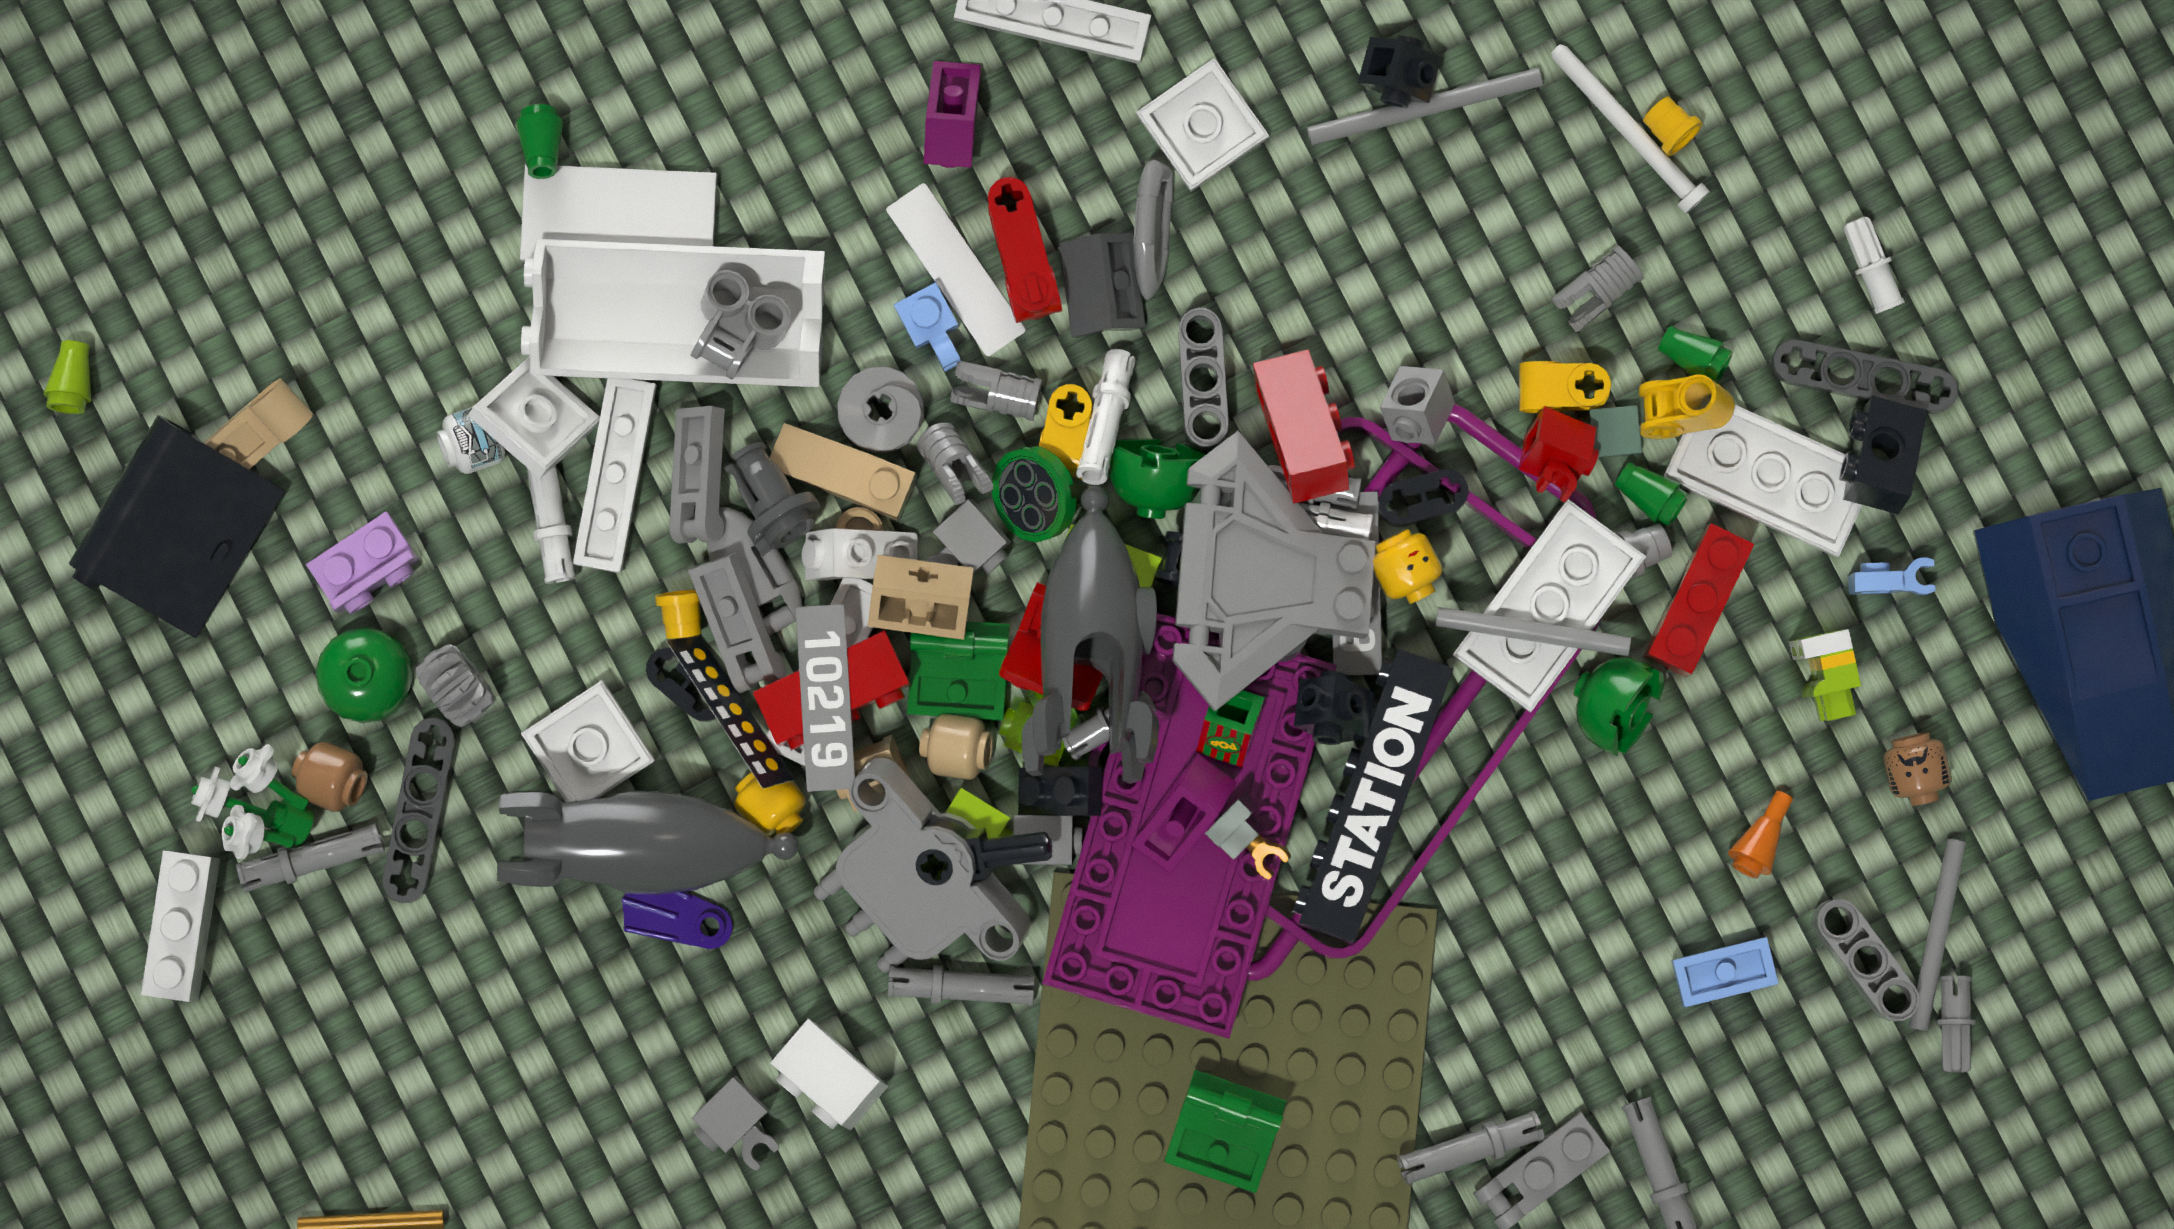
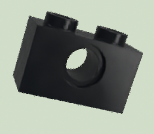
M1871 396L1862 411H1854L1848 429V438L1854 439L1852 454L1846 453L1839 476L1840 481L1846 482L1843 500L1894 514L1900 513L1912 495L1927 410ZM1872 448L1884 451L1889 460L1876 456Z

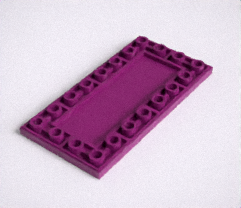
M1157 613L1152 649L1149 655L1142 658L1139 690L1149 694L1157 710L1159 735L1153 763H1145L1141 781L1130 784L1123 781L1122 753H1109L1102 777L1101 816H1091L1042 984L1229 1039L1281 859L1273 853L1266 855V864L1274 871V875L1270 879H1266L1257 871L1256 860L1251 856L1247 848L1233 860L1205 833L1246 793L1259 806L1251 815L1265 828L1260 835L1271 843L1281 844L1285 847L1315 741L1312 740L1313 735L1294 727L1299 680L1320 677V673L1324 671H1336L1337 665L1299 654L1290 661H1278L1243 689L1265 698L1243 767H1239L1196 752L1209 705L1172 661L1174 644H1189L1190 628L1176 626V618ZM1209 632L1208 646L1218 647L1219 633ZM1199 754L1237 783L1219 815L1172 872L1169 873L1134 848L1131 843L1172 784L1194 757Z

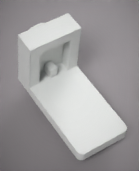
M835 528L810 531L806 533V540L802 548L805 580L874 579L878 555L917 560V534L912 532Z

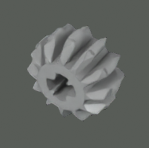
M446 644L440 649L432 651L416 667V677L419 679V684L424 688L427 696L434 702L436 708H439L446 719H449L453 725L462 727L478 720L495 703L491 687L484 680L483 675L476 669L474 663L457 646Z

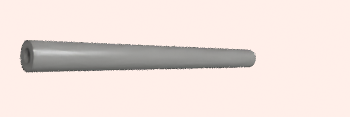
M1537 67L1431 95L1430 103L1409 102L1408 108L1390 105L1307 127L1309 141L1312 146L1543 86L1542 78Z

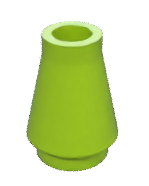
M73 340L61 341L58 357L43 393L47 397L46 407L48 409L66 414H83L85 412L86 404L91 402L90 346L88 344Z

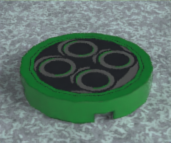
M1023 447L1006 453L996 464L991 479L994 485L992 499L1000 519L1009 531L1022 540L1038 543L1061 535L1070 526L1076 510V497L1071 498L1069 486L1073 485V481L1068 469L1059 457L1043 447Z

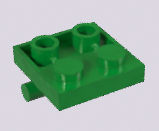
M966 621L964 640L911 633L909 675L911 686H909L907 715L938 717L942 714L973 717L980 720L1004 721L1006 680L999 675V670L1008 652L1010 624Z
M1194 1069L1164 1162L1256 1193L1275 1136L1279 1131L1287 1100Z

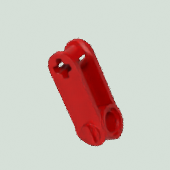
M1005 177L997 180L990 187L988 193V212L1005 274L1006 290L1015 323L1039 320L1047 315L1062 312L1053 269L1049 266L1031 194L1027 186L1019 179ZM1011 194L1013 201H1018L1016 202V211L1008 212L1006 206L1001 205L1002 196Z

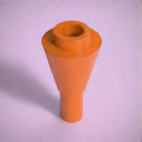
M1776 791L1764 815L1760 816L1728 851V855L1734 860L1732 866L1737 871L1755 879L1760 874L1771 875L1781 832L1780 824L1793 801L1791 796L1784 792Z

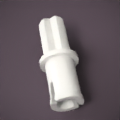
M1862 217L1847 223L1844 226V233L1859 268L1855 270L1856 275H1862L1874 305L1875 314L1905 303L1888 265L1892 261L1891 256L1885 257L1871 220L1868 217Z

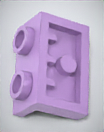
M384 512L307 563L306 566L329 599L332 609L338 613L347 610L352 615L374 600L371 593L385 583L390 588H393L412 576L414 571L411 566L420 560L390 514Z

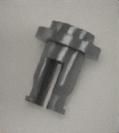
M756 442L733 454L732 457L737 464H729L724 469L728 474L734 476L739 493L756 519L750 525L747 534L759 553L764 556L771 550L785 547L808 533L815 525L816 521L813 517L818 512L820 504L812 492L796 494L779 466L768 457L765 452L767 447L764 442Z

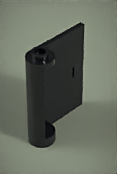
M157 415L70 559L69 565L76 569L72 577L95 591L102 585L196 638L285 490L201 442L196 435L177 423Z

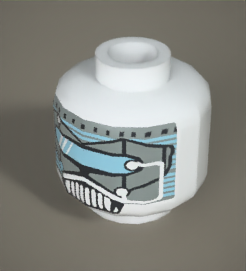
M473 407L446 416L443 420V430L437 431L438 443L449 468L456 466L464 474L473 473L499 464L505 457V448L468 416Z

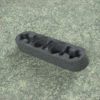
M1789 340L1782 343L1774 351L1771 358V368L1774 375L1781 382L1788 385L1868 401L1871 396H1876L1927 410L1928 414H1938L1947 410L1955 402L1958 395V386L1955 378L1949 372L1942 369L1803 340ZM1795 349L1799 351L1800 360L1814 363L1816 361V353L1823 354L1824 358L1818 368L1819 381L1810 379L1814 370L1809 368H1799L1795 375L1789 374L1788 365L1781 363V357L1790 355L1792 350ZM1845 359L1852 365L1854 376L1849 384L1837 385L1829 379L1828 366L1832 360ZM1890 368L1899 374L1901 386L1897 393L1885 395L1877 390L1875 376L1879 370ZM1910 373L1918 375L1914 382L1917 385L1929 386L1934 379L1940 380V388L1947 391V397H1941L1937 400L1936 404L1929 403V394L1914 391L1912 393L1913 401L1906 400L1905 395L1911 385Z
M427 718L420 721L414 727L410 737L383 874V887L386 894L392 900L399 903H413L419 900L426 893L429 885L456 748V734L453 727L448 722L438 718ZM433 726H439V734L446 737L445 746H437L433 761H443L441 771L428 765L415 766L417 756L427 759L429 748L426 743L421 742V736L423 733H431ZM421 773L431 774L438 783L436 795L427 801L418 800L411 791L413 779ZM412 820L423 822L428 829V839L419 848L408 847L402 839L403 827ZM398 850L411 856L425 855L423 866L416 862L412 864L411 877L418 879L417 888H409L406 896L400 894V886L393 884L394 875H403L406 860L396 861Z

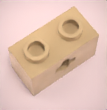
M878 555L872 586L868 627L964 640L974 568Z

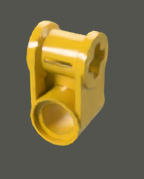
M1553 361L1519 363V412L1540 413L1544 406L1557 412L1589 411L1590 409L1600 408L1609 398L1611 389L1610 376L1604 368L1597 364ZM1587 375L1594 376V383L1603 386V389L1595 391L1594 398L1592 399L1585 398L1584 391L1575 388V385L1583 384L1584 376Z
M1693 375L1672 380H1654L1645 382L1638 388L1639 396L1644 399V423L1640 425V434L1646 438L1670 439L1686 433L1718 429L1726 425L1734 414L1735 403L1731 394L1705 375ZM1712 394L1709 404L1700 410V404L1703 399Z
M1066 384L1057 388L1051 395L1039 447L1046 448L1059 457L1070 472L1071 478L1082 480L1083 477L1078 478L1076 472L1082 457L1083 446L1093 412V404L1089 394L1082 387L1075 384ZM1069 394L1077 395L1078 403L1085 406L1083 413L1076 412L1074 414L1073 420L1065 419L1064 411L1057 408L1059 401L1065 402L1068 400Z

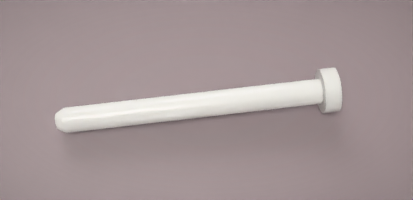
M1560 44L1551 52L1556 64L1680 197L1681 201L1677 206L1684 214L1690 212L1710 193L1703 183L1696 187L1567 46Z

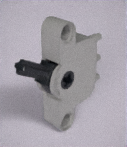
M882 757L869 761L852 781L849 789L850 800L869 824L854 836L838 856L836 869L823 878L821 883L814 888L815 897L819 900H825L842 888L849 893L862 910L855 914L853 919L846 924V932L850 936L855 937L860 932L866 931L876 924L893 944L884 953V956L877 961L878 969L884 973L889 971V966L898 967L909 957L916 960L929 959L940 953L964 933L990 959L1003 961L1013 957L1030 932V918L992 872L995 869L994 867L1047 861L1052 858L1053 845L1048 833L1036 832L988 838L986 828L976 829L962 817L950 813H940L893 760ZM868 779L878 780L885 788V793H879L872 789ZM995 925L1006 927L1010 930L1013 938L1002 937L995 929Z

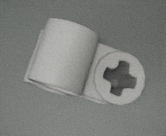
M721 270L713 274L708 280L701 300V310L705 318L709 320V323L699 337L690 356L695 359L705 358L724 369L726 377L733 380L752 347L760 350H770L779 345L790 323L791 312L787 303L781 297L773 294L762 295L753 302L749 301V286L745 278L732 270ZM722 290L730 292L735 297L737 303L729 306L722 305L715 300L713 293ZM769 315L776 320L778 328L773 330L763 329L757 324L755 317Z

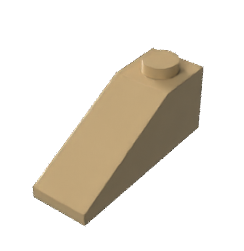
M786 423L783 424L770 455V459L779 466L785 476L898 522L917 480V475L913 471Z

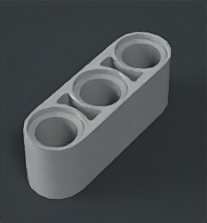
M1195 308L1184 314L1180 321L1178 332L1184 431L1186 439L1193 447L1209 451L1225 440L1229 424L1223 335L1220 319L1214 312L1207 308ZM1196 320L1208 322L1214 332L1211 340L1203 344L1191 341L1186 333V328L1191 322ZM1204 367L1214 372L1217 378L1214 388L1206 392L1193 388L1190 384L1189 376L1197 368ZM1202 415H1211L1219 422L1220 432L1216 437L1209 440L1199 438L1194 433L1192 427L1195 419Z
M1843 899L1827 900L1821 903L1814 910L1812 916L1814 932L1872 1011L1879 1018L1887 1021H1904L1912 1017L1919 1005V993L1860 911L1851 902ZM1834 907L1842 909L1848 917L1847 928L1839 935L1831 934L1825 926L1826 913ZM1863 946L1871 948L1877 956L1876 967L1868 974L1860 973L1854 965V955ZM1893 985L1900 987L1906 996L1904 1007L1897 1013L1889 1012L1883 1004L1884 992Z

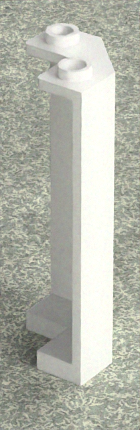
M536 239L534 258L525 259L524 286L533 288L534 308L531 326L522 327L521 354L530 355L531 375L819 387L823 350L822 319L825 303V251ZM721 270H732L745 278L749 286V301L753 302L762 295L773 294L781 297L787 303L791 312L790 323L779 345L770 350H760L752 347L733 380L726 377L724 369L705 358L695 359L690 356L699 337L709 323V320L705 318L701 310V300L708 280L713 274ZM722 290L713 293L715 300L722 305L729 306L737 303L735 297L730 292ZM769 315L755 317L757 324L763 329L773 330L778 328L776 320Z

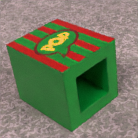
M1242 690L1215 712L1209 706L1196 752L1243 767L1257 728L1265 697Z

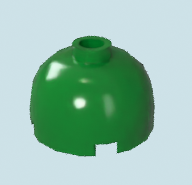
M1126 438L1116 440L1110 460V479L1114 491L1124 502L1136 506L1139 516L1162 519L1165 518L1166 511L1181 509L1186 503H1191L1200 488L1187 486L1188 469L1207 455L1205 452L1177 442L1176 449L1159 446L1161 440Z
M369 627L348 629L332 638L320 653L315 671L317 689L326 706L341 718L362 724L382 721L398 712L404 704V700L408 697L414 680L412 661L404 646L387 632Z
M1612 658L1597 666L1592 673L1585 671L1576 683L1573 693L1578 698L1576 704L1577 722L1585 737L1597 747L1614 756H1618V751L1623 754L1627 753L1639 740L1653 717V714L1646 712L1651 697L1660 701L1665 680L1663 672L1631 658Z

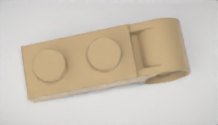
M279 378L266 387L203 443L246 468L251 469L280 442L287 441L301 430L314 414L289 386Z

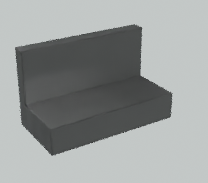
M1097 233L1059 243L1072 338H1079L1103 331H1132L1145 328L1142 297L1134 267L1133 233Z

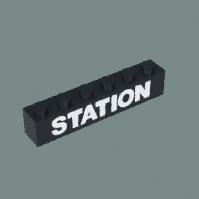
M1399 648L1395 659L1384 658L1375 683L1383 686L1384 689L1378 705L1373 704L1369 739H1365L1362 750L1352 748L1342 775L1350 777V783L1345 796L1335 793L1326 821L1334 823L1333 830L1328 842L1321 839L1318 840L1309 865L1318 869L1313 885L1308 887L1302 884L1292 911L1301 915L1298 926L1353 946L1454 668Z

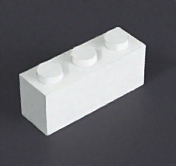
M163 850L141 995L186 1002L199 1001L220 858Z

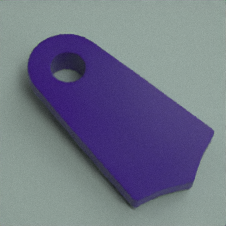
M685 891L659 895L625 894L621 899L624 913V931L628 933L706 949L721 947L729 940L732 934L733 923L727 911ZM706 918H715L719 923V931L714 936H706L702 932L701 925Z

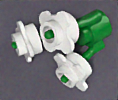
M266 744L259 750L251 748L243 751L233 765V772L236 775L230 782L218 778L220 768L215 766L210 779L200 777L198 784L191 789L193 793L191 804L199 806L195 821L201 822L204 814L218 818L223 806L231 808L230 816L223 823L221 835L224 850L235 852L237 859L243 860L247 857L248 853H256L262 841L277 843L287 848H291L293 844L300 845L307 838L313 825L314 812L312 809L306 808L308 799L292 792L274 778L278 769V763L271 758L274 748L269 744ZM242 786H245L251 792L257 793L268 786L284 800L281 802L277 800L272 801L267 810L227 796L230 787L237 791Z

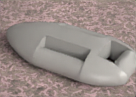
M1156 160L1146 163L1140 177L1136 194L1134 239L1132 244L1137 283L1142 296L1146 300L1152 298L1160 288L1170 251L1168 247L1174 195L1173 178L1169 166Z
M719 507V515L724 522V534L719 541L707 542L709 561L737 552L758 608L780 596L783 597L787 605L762 618L768 635L771 636L796 622L795 607H802V598L797 582L778 549H773L764 556L759 553L747 534L750 525L754 522L753 519L732 508Z

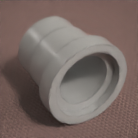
M1658 523L1632 533L1627 530L1616 533V535L1646 556L1631 578L1643 575L1645 568L1658 564L1660 561L1672 556L1670 540L1663 527Z

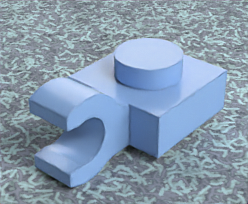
M936 282L893 304L916 349L930 343L945 372L956 367L957 362L961 360L947 333L955 330L959 325Z
M1918 558L1909 563L1904 571H1890V563L1885 562L1860 564L1861 572H1854L1848 576L1849 595L1912 592L1916 595L1930 594L1936 591L1935 585H1921L1918 583L1916 571L1922 567H1933L1934 560Z

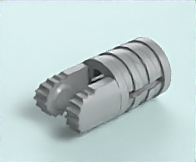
M1617 245L1612 249L1611 253L1602 257L1600 262L1591 266L1590 270L1584 271L1552 298V301L1558 309H1565L1588 291L1593 294L1594 297L1581 306L1579 310L1575 311L1569 318V324L1575 332H1578L1609 308L1613 301L1618 300L1623 296V293L1633 288L1634 284L1640 283L1644 276L1631 257Z
M964 361L957 362L955 370L957 378H960L961 381L964 380L972 384L990 387V390L957 386L951 391L950 402L990 412L997 411L1000 414H1010L1013 417H1024L1030 421L1034 420L1043 379L1029 378V376H1020L1012 372L1006 373L1000 369Z
M938 423L923 432L918 440V451L931 467L955 505L966 501L962 483L969 478L978 491H980V494L987 493L993 489L994 485L952 424Z

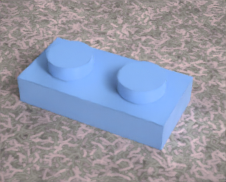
M1767 937L1671 960L1683 1007L1779 984Z

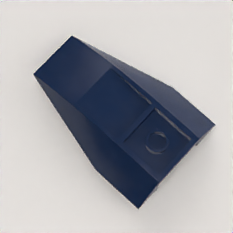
M2162 488L2122 494L1974 530L1973 535L1995 626L2086 801L2174 782V538Z

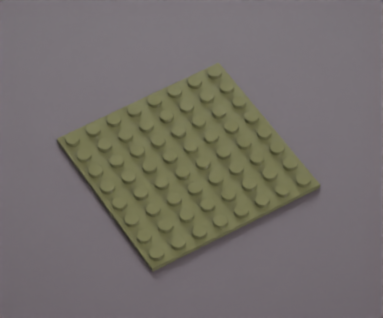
M1053 873L1043 979L1074 874ZM1271 893L1268 905L1290 920L1295 914L1292 911L1298 896ZM1368 904L1354 943L1363 936L1384 907V904ZM1396 906L1370 943L1358 954L1345 959L1326 958L1298 941L1282 965L1270 977L1259 981H1246L1229 1039L1042 984L1018 1229H1407L1411 1185L1407 1186L1400 1172L1408 1169L1399 1168L1397 1156L1415 1151L1437 910ZM1266 916L1263 920L1252 962L1260 960L1266 954L1283 930ZM1308 929L1306 930L1309 935L1320 943L1331 948L1350 946V944ZM1194 1069L1287 1100L1283 1119L1275 1136L1256 1193L1164 1162Z

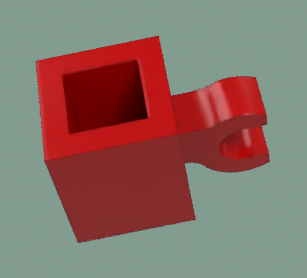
M1544 406L1524 435L1519 470L1538 477L1536 481L1537 492L1543 493L1549 483L1557 485L1561 490L1560 501L1567 502L1576 489L1577 481L1581 475L1589 476L1596 464L1599 450L1593 447L1597 427Z

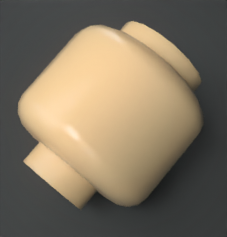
M942 714L935 719L931 729H923L919 753L921 757H927L929 769L933 774L972 780L981 770H987L990 765L993 752V735L991 732L986 731L985 725L981 720L973 717Z

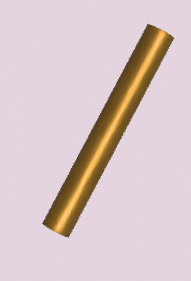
M444 1210L298 1217L297 1229L445 1228Z

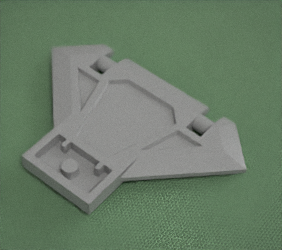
M1236 431L1188 469L1187 486L1200 488L1201 496L1200 504H1185L1175 625L1190 628L1189 644H1174L1172 661L1214 712L1315 632L1365 639L1369 635L1374 571L1373 558L1375 557L1376 541L1324 534L1299 503L1293 504L1290 492L1239 431ZM1220 492L1230 493L1229 507L1219 506ZM1209 632L1219 633L1218 647L1208 646Z

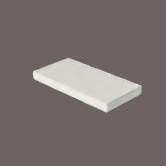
M525 164L520 260L525 262L526 258H534L536 239L714 246L717 192L716 173L556 166L557 173L553 177L536 179L528 175V167Z
M1712 394L1703 399L1700 404V410L1709 404ZM1735 405L1732 418L1723 427L1682 434L1663 475L1681 483L1682 488L1836 558L1840 556L1862 507L1861 504L1843 500L1846 482L1840 481L1839 476L1845 454Z
M1568 499L1483 614L1592 631L1646 556ZM1469 632L1452 656L1531 713L1578 648Z

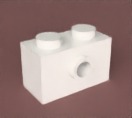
M810 1019L806 1020L770 1062L781 1072L776 1081L796 1098L804 1092L816 1103L811 1111L831 1129H834L839 1123L841 1126L852 1130L888 1088L887 1084L823 1028Z

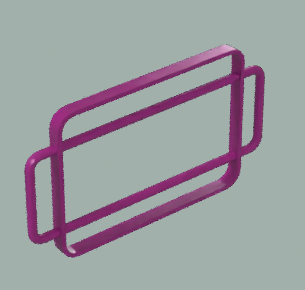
M1454 404L1447 421L1461 428L1519 470L1522 449L1467 409ZM1346 417L1341 419L1342 431L1337 432V434L1345 431H1360L1371 436L1392 452L1363 491L1378 492V501L1381 492L1388 485L1394 483L1407 463L1422 474L1439 470L1416 453L1422 443L1393 441L1388 432L1364 418ZM1521 471L1534 482L1537 481L1538 477ZM1447 479L1439 481L1440 487L1454 496L1460 492L1458 485L1450 486ZM1549 483L1546 490L1560 499V488L1553 483ZM1576 488L1569 497V500L1596 519V512L1592 502L1583 492ZM1469 491L1465 502L1466 506L1526 549L1531 550L1537 539ZM1601 617L1600 620L1597 622V624H1596L1595 627L1592 629V631H1596V630H1597V627H1598V625H1599V623H1600L1602 617ZM1577 649L1530 713L1527 710L1524 712L1366 932L1353 946L1331 948L1309 935L1306 932V928L1298 926L1301 918L1300 914L1295 913L1289 920L1268 905L1265 916L1283 930L1266 954L1260 960L1251 962L1246 981H1259L1270 977L1282 965L1298 941L1312 951L1329 959H1345L1358 954L1364 949L1582 649ZM1473 670L1470 671L1434 721L1412 784L1487 681ZM1110 740L1091 750L1088 762L1089 767H1098L1101 754Z

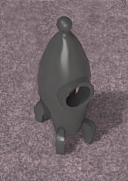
M1090 486L1081 495L1082 507L1087 511L1086 515L1071 529L1060 548L1047 579L1041 613V669L1044 698L1036 703L1033 715L1027 719L1023 726L1022 755L1027 773L1032 776L1043 775L1044 757L1055 754L1056 749L1060 750L1061 739L1067 737L1070 733L1073 666H1091L1099 670L1107 678L1109 686L1110 754L1122 753L1123 781L1131 784L1142 780L1145 763H1153L1158 746V716L1151 707L1144 702L1138 701L1142 658L1150 654L1155 636L1156 594L1153 588L1139 586L1138 576L1122 538L1110 520L1103 515V510L1109 504L1108 493L1102 487Z
M628 790L608 798L565 803L562 799L548 793L518 792L500 795L499 813L507 814L510 817H525L524 862H498L497 881L522 886L550 887L559 884L564 878L608 885L623 891L625 894L659 895L697 890L732 878L752 868L768 854H774V856L782 860L791 859L798 852L799 844L796 837L788 832L779 833L774 838L768 837L764 831L749 820L698 797L662 791Z

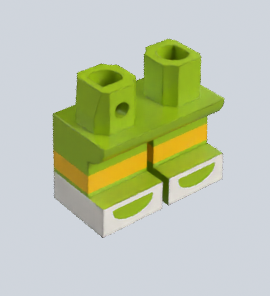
M1849 629L1789 641L1793 660L1808 659L1812 681L1803 687L1802 698H1814L1818 720L1830 721L1856 715L1851 688L1860 687L1861 682Z

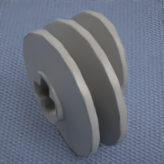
M871 367L853 375L842 388L837 403L838 420L847 438L865 451L880 454L899 450L912 441L921 427L925 413L923 399L916 384L903 372L889 367ZM883 399L891 401L888 407L892 416L888 420H885L883 417H880L878 422L871 419L873 411L869 405L874 400H877L880 404Z

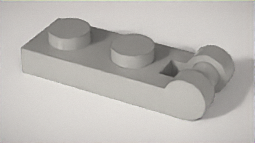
M704 406L676 409L669 529L671 538L678 544L693 543L697 538L702 542L719 541L724 534V522L719 515L725 411L723 408Z
M737 552L688 570L734 688L742 693L756 688L757 682L765 680L767 683H772L785 677L786 668L784 661L779 653L774 650ZM752 651L756 663L751 664L746 661L744 653Z
M1579 1112L1544 1138L1543 1141H1540L1473 1192V1195L1481 1205L1485 1203L1496 1216L1493 1222L1499 1229H1509L1534 1208L1608 1154L1610 1150L1584 1115ZM1511 1183L1522 1195V1198L1513 1205L1509 1203L1501 1192Z

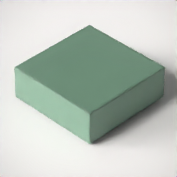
M1637 405L1590 409L1588 411L1589 425L1597 427L1593 448L1599 450L1598 458L1640 455L1642 453Z

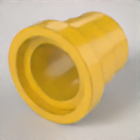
M1669 96L1653 106L1643 119V122L1652 130V133L1663 143L1661 149L1669 157L1682 150L1698 134L1703 126V122L1697 116L1690 117Z
M695 589L655 595L656 606H661L666 638H685L702 634L700 600Z

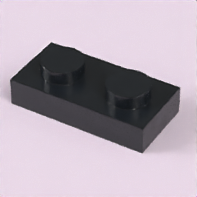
M1043 767V775L1032 776L1026 772L1025 768H1019L1018 815L1101 816L1102 767Z

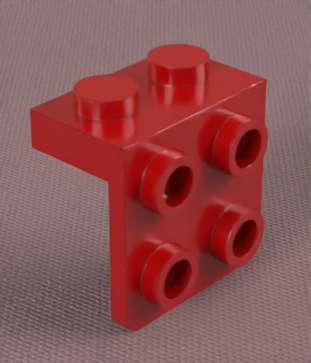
M1037 582L1018 631L1003 660L999 675L1020 689L1032 690L1044 695L1041 669V613L1046 586ZM1086 665L1073 666L1071 708L1078 710L1089 709L1103 678V674L1099 670Z

